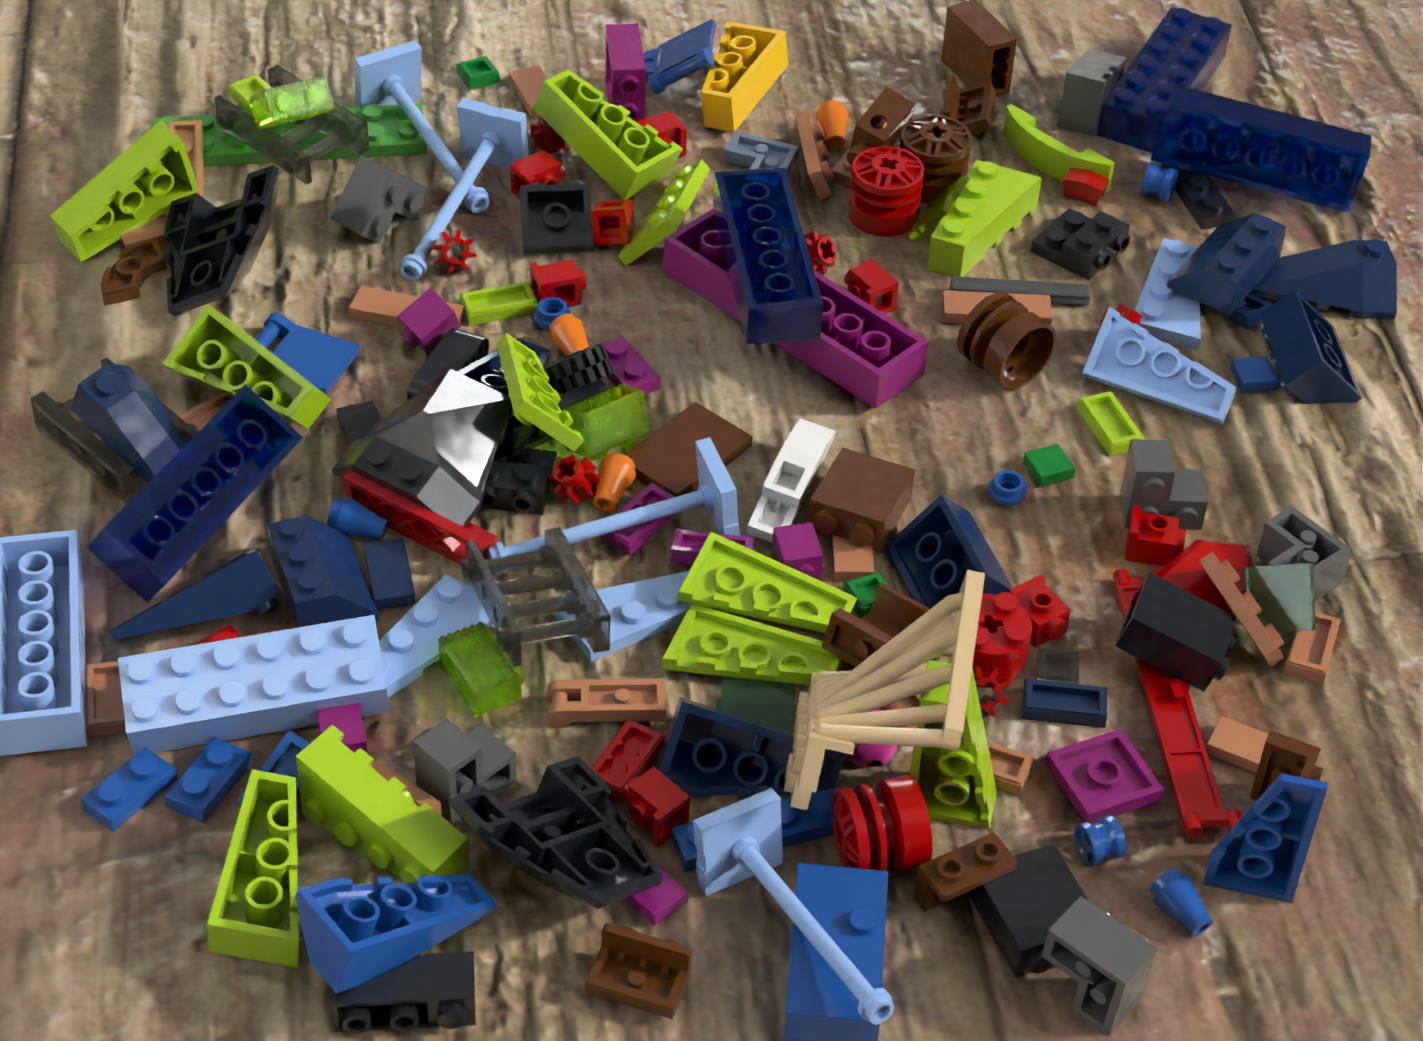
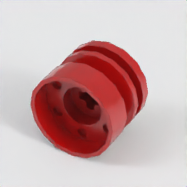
M892 146L868 148L855 157L852 165L848 217L855 227L862 232L874 236L892 237L903 235L916 226L919 222L924 178V165L920 158L908 150Z
M905 775L880 780L876 789V797L870 786L864 783L857 784L854 791L847 786L835 789L832 797L833 833L844 867L886 871L889 860L894 870L902 872L917 869L919 865L932 859L933 843L930 817L925 798L913 776Z

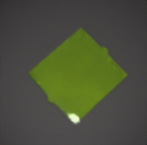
M964 174L930 201L908 235L912 241L948 214L969 181V177Z

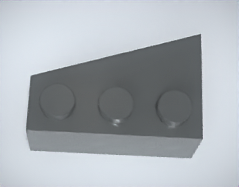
M1089 48L1066 72L1063 94H1059L1056 102L1055 113H1059L1057 127L1096 136L1122 85L1126 57Z

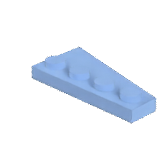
M689 571L550 599V611L588 660L593 662L681 624L691 603L676 599Z
M445 574L379 641L388 697L423 676V669L432 663H443L454 656V649L468 640L474 643L485 636L488 627L496 622L502 625L512 618V606Z

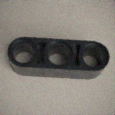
M451 328L413 376L407 392V401L448 370L452 369L457 372L488 355L489 340L479 335Z

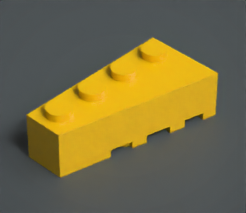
M727 21L725 35L721 36L719 42V52L715 53L713 58L714 67L709 69L701 91L704 127L715 128L722 132L736 131L788 66L786 31Z

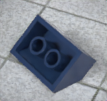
M1252 213L1219 225L1167 281L1166 287L1230 315L1280 259L1287 226L1258 213Z
M1295 289L1259 313L1264 326L1261 334L1272 348L1273 352L1269 356L1281 373L1278 381L1288 395L1295 394L1305 404L1354 403L1362 399L1334 326Z
M942 494L885 545L914 600L930 609L946 596L960 592L967 570L985 573L982 594L997 595L1002 592L1009 593V590L1013 588L970 512Z
M308 515L267 524L271 559L291 617L297 628L374 615L375 621H379V613L348 535Z

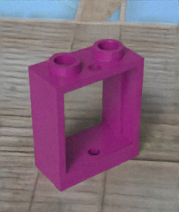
M638 23L605 24V83L608 103L616 106L621 105L630 111L628 117L636 122L645 118L646 68Z

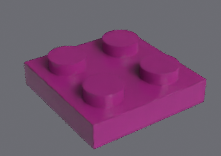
M1122 729L1068 745L1046 754L1045 765L1084 822L1093 824L1098 822L1101 817L1107 815L1116 816L1162 800L1164 788Z

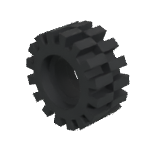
M603 343L579 350L543 366L550 378L547 383L559 395L592 383L614 371Z

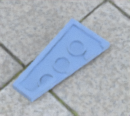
M1163 238L1135 308V311L1143 316L1139 324L1144 326L1150 335L1159 340L1199 350L1201 341L1200 302L1166 287L1167 281L1197 250V246L1186 244L1180 240Z
M1111 307L1108 308L1082 372L1085 378L1220 424L1224 423L1236 393V386L1198 362H1193L1180 354L1179 350L1168 343L1161 342L1150 335L1146 329L1136 323H1131Z

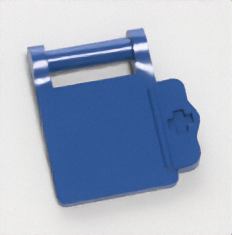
M713 19L662 43L656 49L647 50L643 53L646 68L645 81H649L654 94L657 95L665 91L666 86L700 69L706 71L714 67L712 49L716 24Z
M271 313L264 321L265 328L256 338L259 343L268 348L276 337H284L272 353L324 394L331 390L359 353L358 344L296 325L279 313Z

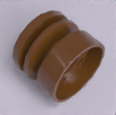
M924 115L911 119L902 127L900 148L908 150L919 157L924 165L921 203L941 204L951 202L967 176L972 135L969 129L956 119L942 115Z
M996 292L980 301L965 318L959 330L957 346L959 353L980 369H985V373L1007 390H1017L1030 383L1044 369L1054 352L1057 338L1055 329L1033 312H1029L1024 305L1017 302L1008 293Z

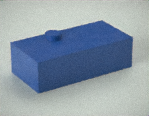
M798 863L795 896L874 989L882 988L888 871ZM793 922L783 1041H878L880 1024H872L870 1021H865L859 1015L858 1004L860 1001Z

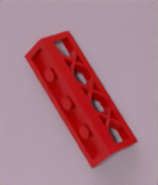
M351 470L343 476L347 498H352L378 516L389 520V529L473 572L489 557L488 547L495 546L494 543L498 542L496 535L472 523H469L465 528Z

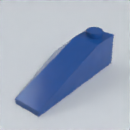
M1281 773L1212 849L1203 885L1292 903L1327 792L1328 783Z
M471 874L420 876L417 883H393L391 877H377L375 884L353 885L351 878H335L299 889L295 896L309 961L335 993L362 985L395 969L495 911L497 903Z

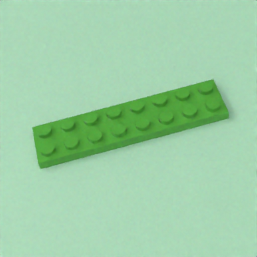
M422 103L415 104L424 116ZM368 105L366 107L348 108L338 106L330 109L303 108L294 110V117L265 129L248 113L242 112L222 115L200 114L186 117L165 116L153 118L152 125L153 127L160 120L166 125L167 121L202 120L204 167L360 158L361 155L364 157L427 154V143L399 105Z

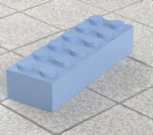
M77 530L0 537V756L87 746L85 708L84 569Z
M374 615L118 658L126 735L134 756L145 747L154 753L209 744L214 737L228 741L318 725L317 709L360 703L362 717L390 712Z

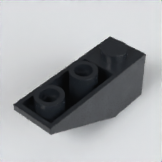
M474 951L425 954L332 998L334 1031L363 1033L367 1030L395 1029L398 1031H409L414 1028L429 1027L455 1029L461 1026L476 1025Z

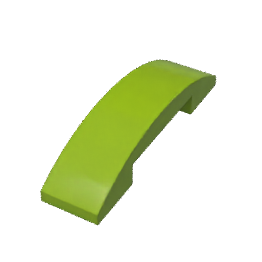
M1012 104L1006 106L1003 135L1014 151L1025 161L1060 181H1063L1070 168L1092 171L1109 179L1105 193L1110 190L1115 165L1113 161L1090 148L1081 153L1073 150L1036 129V118Z

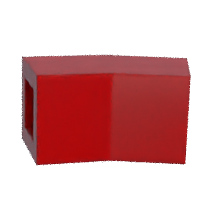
M1070 168L1063 178V195L1067 198L1080 199L1097 207L1105 193L1109 179L1092 171Z

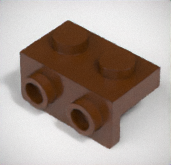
M948 76L946 89L942 90L944 104L943 108L940 109V115L960 121L969 129L971 135H979L986 130H990L995 99V89L992 82L988 81L960 89L955 76Z
M1270 730L1263 748L1250 798L1258 800L1281 773L1320 781L1324 768L1316 766L1321 748Z
M994 832L919 865L915 900L925 912L1016 870L1017 860Z
M606 923L601 932V948L585 981V993L673 1019L691 977L692 949L674 940H662L639 933L630 927H618Z

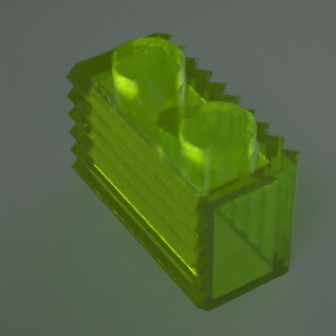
M324 76L265 89L249 98L254 120L259 130L317 116L334 109L329 85Z
M619 384L616 387H612V389H607L605 392L595 394L594 397L577 402L576 405L564 408L565 411L569 412L574 421L569 428L580 432L584 439L575 452L571 450V452L587 457L589 460H599L607 456L608 450L617 446H631L637 442V437L648 433L651 429L648 426L650 422L647 419L649 415L646 412L647 407L645 406L646 400L644 399L645 393L643 390L626 384Z
M479 621L476 625L471 624L469 628L464 627L461 631L456 630L454 634L449 632L446 637L441 636L438 639L441 668H444L448 678H451L452 684L458 689L459 694L462 695L463 700L466 701L467 706L470 707L475 717L522 699L521 684L525 683L524 671L516 659L510 661L506 656L504 642L497 632L491 634L485 624Z

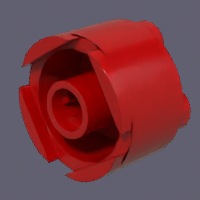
M1007 592L997 595L982 594L972 664L974 674V665L976 664L982 672L987 673L995 665L998 668L996 680L1008 679L1010 683L1016 680L1017 674L1022 669L1024 670L1026 666L1032 634L1031 619L1025 609L1019 605V600L1013 594ZM988 681L983 688H991L990 682Z

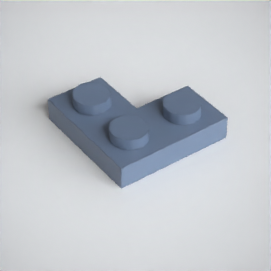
M735 131L724 149V161L750 167L745 175L744 188L772 195L778 194L799 156V146Z

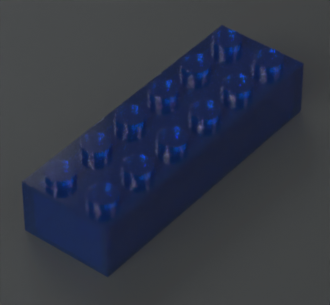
M1171 7L1103 102L1097 136L1160 155L1225 58L1232 24L1222 22L1215 17H1205L1192 13L1185 8Z
M1172 83L1154 139L1150 160L1348 213L1370 158L1371 135Z
M785 167L714 172L713 208L746 344L820 339L823 302Z
M245 384L104 527L88 545L87 549L148 603L303 437Z

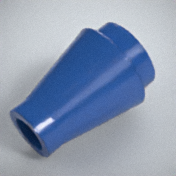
M338 497L329 512L327 525L348 536L382 541L387 532L389 520L378 516L350 497L346 500Z
M1175 868L1160 876L1151 885L1150 891L1154 895L1153 902L1181 925L1192 938L1202 934L1212 925L1213 920L1207 914L1188 874L1183 875L1178 868Z

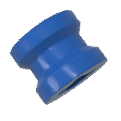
M1151 162L1143 177L1141 195L1149 196L1153 194L1158 196L1161 201L1168 202L1176 185L1178 170L1174 168L1165 170L1160 168L1157 163Z
M1112 815L1101 817L1093 825L1084 822L1075 826V845L1080 858L1087 866L1099 865L1103 858L1109 857L1115 860L1125 855V836L1121 825Z

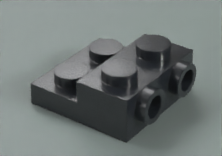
M568 182L563 185L532 183L520 186L523 254L593 252L590 184H580L577 182Z
M1069 208L1032 240L1030 252L1090 280L1098 271L1105 270L1118 253L1122 254L1127 249L1131 236L1128 234L1130 225L1101 211L1091 219L1081 212Z
M498 444L493 459L495 465L492 474L488 475L483 490L484 499L480 508L544 515L552 485L549 478L553 476V469L557 463V451Z

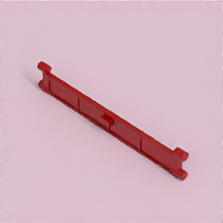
M1163 568L1154 569L1152 574L1156 575ZM1118 569L1113 573V580L1124 620L1130 602L1145 577L1130 578L1127 570ZM1134 656L1181 825L1185 830L1186 836L1191 839L1198 838L1203 833L1202 828L1227 827L1229 832L1242 815L1238 809L1224 811L1186 682Z

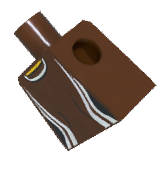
M886 87L857 122L850 151L846 155L848 163L852 166L855 157L868 148L878 146L900 148L901 130L911 120L915 103Z

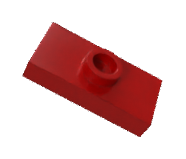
M629 719L625 722L591 766V769L608 785L612 792L611 798L623 802L625 798L622 796V791L625 785L632 778L643 775L664 747L665 735Z

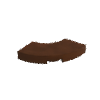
M157 238L146 240L128 248L119 255L120 259L112 267H108L105 270L101 282L104 306L140 298V288L144 281L154 273L167 269L166 259Z

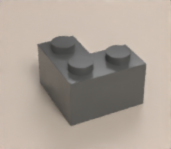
M361 155L330 219L361 236L380 243L383 235L390 228L394 213L397 212L413 219L416 212L423 205L424 196L428 188Z
M1131 439L1119 495L1124 528H1129L1133 505L1141 506V512L1179 518L1178 528L1202 530L1208 505L1202 470L1175 469L1170 440Z
M1291 505L1265 522L1257 552V557L1268 564L1260 596L1288 618L1293 617L1301 611V608L1305 609L1343 583L1352 549Z
M446 718L435 727L423 731L413 741L416 786L441 802V816L453 826L462 819L448 804L452 796L484 786L495 797L517 781L516 753L483 725H479L468 734H465Z
M1080 896L1049 928L1041 956L1079 983L1071 1009L1110 1036L1141 1001L1158 949L1151 945L1144 936L1131 931L1112 918L1105 909L1095 906Z

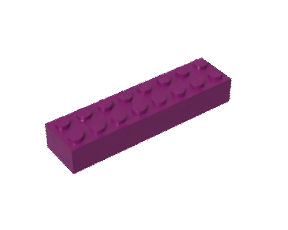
M715 208L664 238V273L873 408H878L924 375L928 341Z

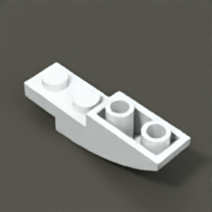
M801 418L784 442L763 484L762 495L747 525L746 534L772 543L774 527L794 524L806 494L810 493L836 434L835 430Z

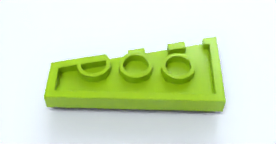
M702 159L692 166L687 163L673 175L675 180L665 189L664 195L630 238V242L618 254L617 257L625 266L631 264L663 241L664 238L677 231L710 171V168Z
M505 333L496 344L514 416L526 426L535 425L575 452L584 439L580 432L569 428L574 421L569 412L561 411L557 405L561 398L558 392L547 383L550 378L536 353Z
M710 531L678 592L676 600L826 633L831 614L839 608L851 614L857 597Z
M691 603L662 658V670L809 685L812 672L840 671L844 660L821 648L823 641Z

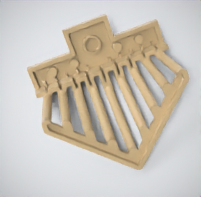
M967 570L959 593L946 596L853 670L812 672L808 693L802 691L799 693L795 712L793 754H789L785 773L784 791L791 792L790 807L808 810L811 793H816L825 749L852 755L855 744L939 747L954 751L959 750L964 728L985 573ZM936 657L938 662L951 663V666H942L926 672L927 661ZM949 684L945 704L868 712ZM943 722V729L897 727Z

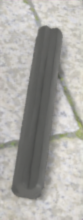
M954 276L950 280L949 288L950 291L1050 295L1052 304L1086 306L1091 298L1089 285Z

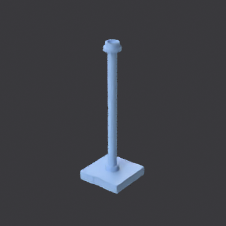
M416 40L355 58V107L399 105L452 179L457 183L464 170L414 104V101L421 99V47ZM472 184L463 199V204L468 210L480 213L488 207L489 195L484 188L475 187Z
M466 98L461 99L457 110L462 158L470 159V162L414 253L403 257L400 271L404 277L415 281L425 275L427 271L425 261L432 251L431 245H436L440 238L439 233L445 230L485 163L510 169V164L529 156L526 113L498 108Z
M711 438L695 441L699 479L698 491L506 547L503 546L501 541L495 542V546L488 547L490 561L494 571L499 569L506 571L509 570L508 562L702 505L707 509L718 534L740 536L736 488Z
M770 788L693 820L694 842L697 850V886L704 895L708 896L756 876L860 1001L858 1004L859 1015L865 1021H870L875 1025L885 1022L894 1011L891 995L883 988L874 989L773 870L774 867L783 864L781 798Z

